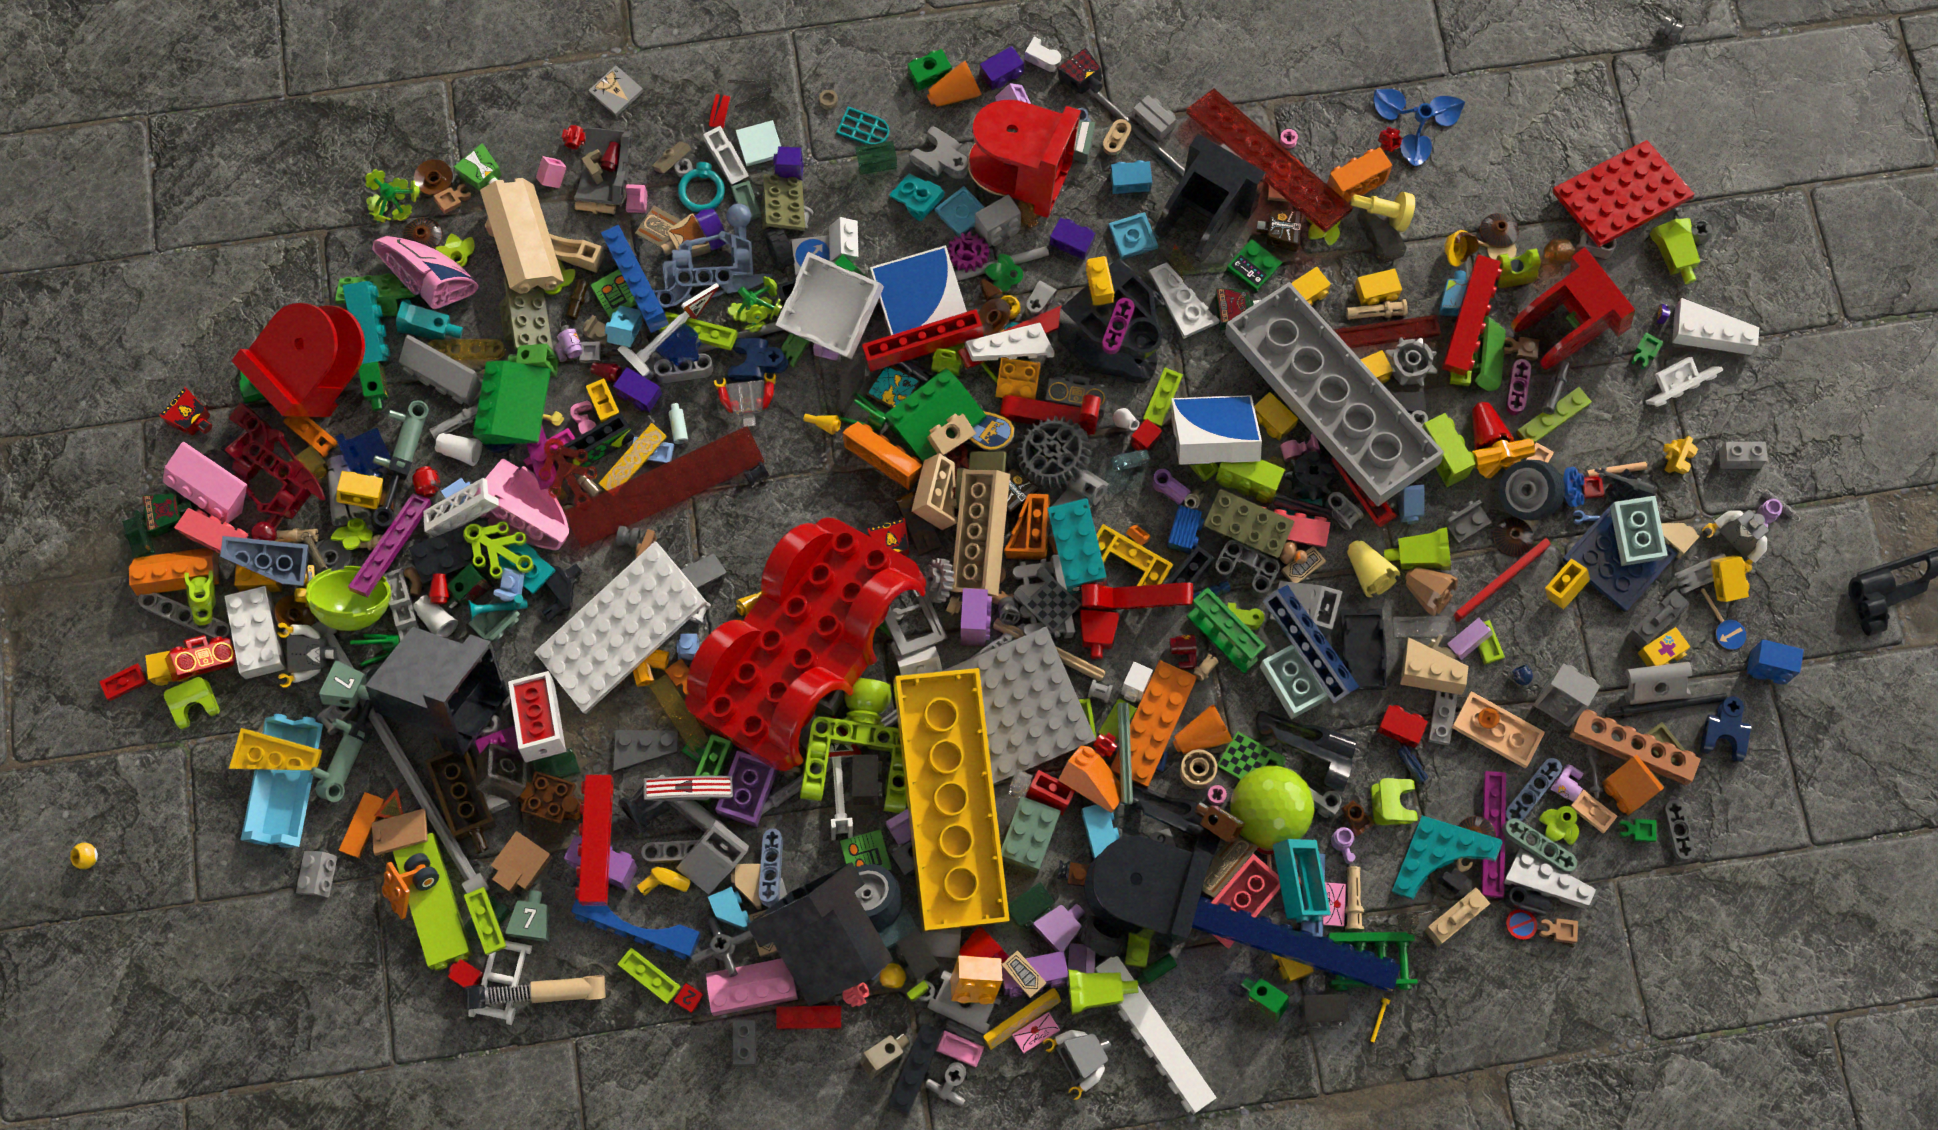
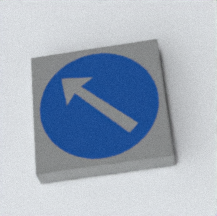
M829 235L791 239L796 278L808 252L830 261Z

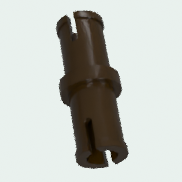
M577 279L573 295H570L569 298L570 304L565 317L571 320H578L581 306L585 303L584 297L589 283L582 279Z

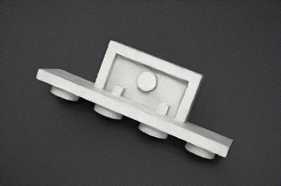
M1687 357L1655 374L1662 392L1646 400V404L1655 405L1656 407L1667 403V399L1679 397L1684 394L1683 391L1699 387L1701 385L1700 382L1716 378L1717 374L1723 371V368L1712 366L1698 373L1693 358Z

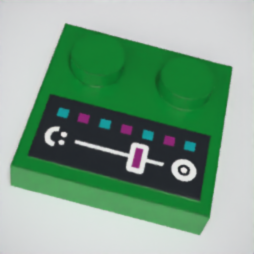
M1251 239L1227 265L1226 269L1257 293L1279 269L1282 262Z

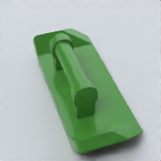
M1485 316L1483 320L1486 323L1484 333L1482 335L1479 334L1477 340L1480 341V346L1477 353H1473L1475 362L1472 372H1481L1475 379L1477 385L1487 391H1494L1500 387L1502 381L1506 332L1501 325L1490 317Z

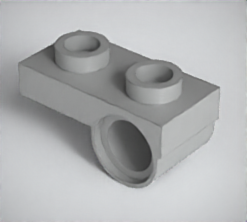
M1309 787L1312 792L1314 807L1318 809L1317 812L1325 818H1333L1340 808L1341 796L1335 791H1328L1322 796ZM1325 799H1333L1336 805L1333 807L1328 806Z

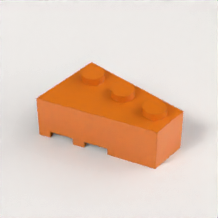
M1049 494L1027 495L1017 524L1013 528L1011 538L1004 549L1006 559L1047 560L1049 513L1047 508L1050 507Z

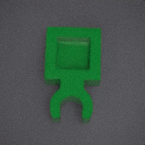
M1646 332L1635 350L1638 354L1632 359V364L1637 360H1641L1643 362L1641 369L1643 370L1647 366L1649 359H1654L1663 341Z
M1634 819L1633 824L1626 820L1619 822V826L1627 828V832H1620L1619 837L1626 838L1629 835H1633V841H1657L1656 820Z

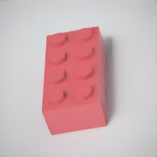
M1253 854L1202 912L1197 922L1229 949L1281 889L1278 874Z

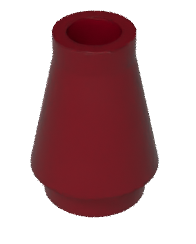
M609 143L600 160V167L603 170L615 172L616 168H618L621 147L619 143Z
M593 362L591 373L613 383L617 382L621 376L622 368L615 363Z

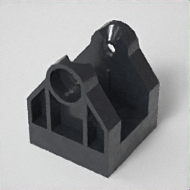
M1118 258L1109 266L1114 289L1113 302L1093 305L1091 290L1088 284L1060 308L1057 340L1090 372L1123 377L1134 383H1143L1151 379L1155 374L1158 361L1156 351L1161 346L1163 335L1157 323L1153 290ZM1122 298H1128L1134 303L1132 318L1120 350L1115 354H1108L1102 348L1104 335L1116 303ZM1127 305L1122 307L1120 316L1124 317L1125 311L1128 309ZM1115 322L1112 325L1118 331L1124 328L1121 322ZM1112 335L1109 347L1115 345L1116 336ZM1135 358L1143 360V362L1141 364H1137L1135 362Z

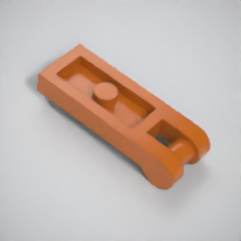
M288 416L283 421L287 427L315 449L323 458L329 454L328 451L332 447L335 448L339 444L309 417ZM322 439L326 440L323 446L318 444Z

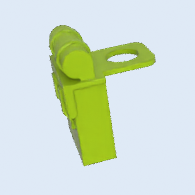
M966 342L945 349L937 348L932 357L931 371L939 374L947 368L953 375L959 376L960 370L963 368V362L958 355V351L965 348Z

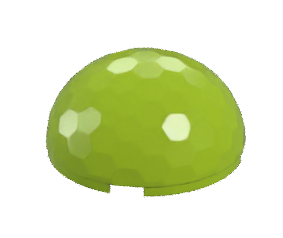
M344 566V569L336 571L328 569L317 574L309 581L306 588L307 604L312 614L327 627L340 631L361 630L378 621L390 603L391 588L384 576L381 577L367 598L351 592L348 588L361 569L360 566Z
M1263 766L1250 771L1238 782L1232 793L1230 814L1246 823L1240 832V835L1245 840L1260 848L1273 850V844L1287 839H1301L1306 834L1314 815V800L1307 783L1296 772L1280 766Z

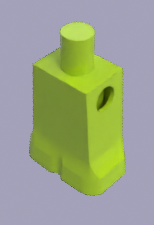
M1690 218L1673 219L1670 222L1653 228L1649 233L1652 240L1659 247L1670 274L1673 275L1681 272L1685 284L1696 281L1693 269L1700 263L1691 232Z
M1447 527L1429 534L1398 538L1399 548L1384 549L1385 559L1387 561L1400 560L1401 569L1420 567L1424 569L1451 570Z
M1068 969L1069 999L1072 1015L1079 1014L1088 1008L1122 1004L1124 1001L1123 994L1139 992L1138 981H1122L1121 972L1083 973L1078 970Z

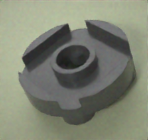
M328 539L321 540L315 544L328 567L327 569L336 571L344 569V566H351L353 555L350 550L344 548L343 541ZM336 554L335 561L328 563L327 556ZM310 555L311 564L314 566V571L317 574L321 573L319 572L317 566L315 565Z

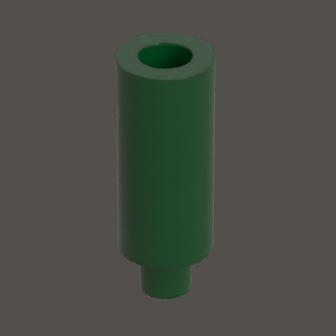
M1168 953L1141 970V975L1135 979L1139 985L1145 982L1150 984L1177 967V963L1172 955Z

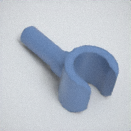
M1581 510L1573 513V516H1581L1582 518L1574 520L1576 525H1581L1584 521H1597L1600 517L1585 515Z

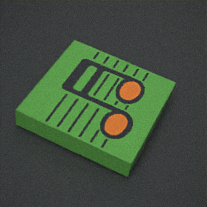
M619 269L591 284V288L610 320L612 313L616 312L619 306L629 308L637 306Z
M881 830L840 841L846 864L852 862L855 868L865 864H875L885 867L888 871H892Z

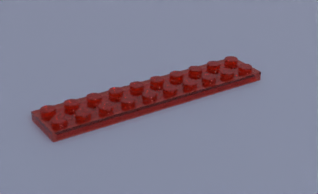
M1215 88L1187 108L1186 113L1221 144L1224 143L1243 160L1266 172L1264 181L1323 232L1326 233L1352 212L1353 206Z
M747 425L569 508L564 513L581 548L617 532L619 526L628 527L733 478L743 473L745 469H751L758 465L757 462L759 461L765 463Z

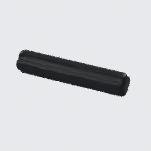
M1276 494L1273 504L1314 517H1324L1328 521L1331 520L1333 510L1327 507L1281 494Z

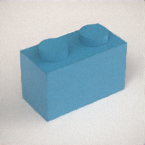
M1138 160L1134 163L1117 162L1111 164L1112 194L1151 191L1152 175L1150 161Z

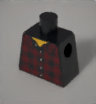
M1086 47L1057 67L1059 80L1080 94L1085 93L1089 89L1094 93H1098L1103 87V84L1100 82L1102 80L1101 68Z

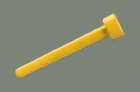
M1386 998L1381 1000L1383 1004L1370 1040L1373 1043L1375 1042L1386 1005L1390 1003V1000Z

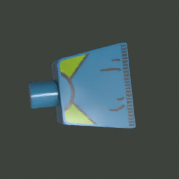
M1455 271L1454 279L1447 280L1443 290L1439 315L1458 316L1468 283L1465 271Z

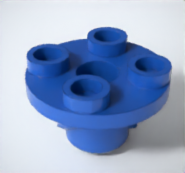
M1567 467L1562 478L1565 487L1564 497L1570 507H1577L1584 504V495L1582 493V485L1585 482L1584 475L1579 473L1575 467Z

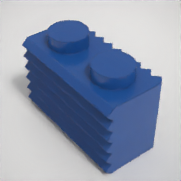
M1181 505L1178 506L1167 548L1188 554L1191 553L1192 548L1196 549L1199 537H1195L1197 530L1201 531L1204 519L1201 518V511L1186 508L1185 506L1182 507Z

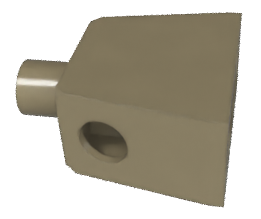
M904 1034L896 1039L890 1035L864 1052L860 1064L870 1078L873 1079L897 1062L903 1055V1049L909 1046L910 1042Z

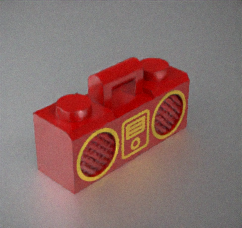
M205 635L184 640L185 649H182V647L173 648L165 658L173 682L232 667L237 661L230 638L222 639L221 636L215 637L208 643ZM197 645H201V646H202V647H198V648L192 649L193 646H197Z

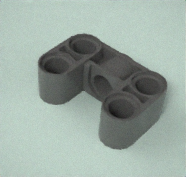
M1230 540L1225 544L1216 561L1214 575L1218 580H1227L1236 567L1254 576L1250 593L1255 598L1261 599L1268 594L1280 567L1275 559L1262 554L1257 549L1248 547L1236 540ZM1228 549H1235L1238 554L1231 555ZM1219 566H1226L1229 571L1222 572L1219 570ZM1269 566L1273 568L1274 572L1267 573L1264 568ZM1262 584L1265 590H1258L1255 585Z

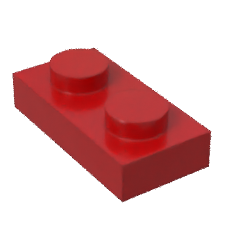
M138 663L99 681L108 701H112L148 683Z

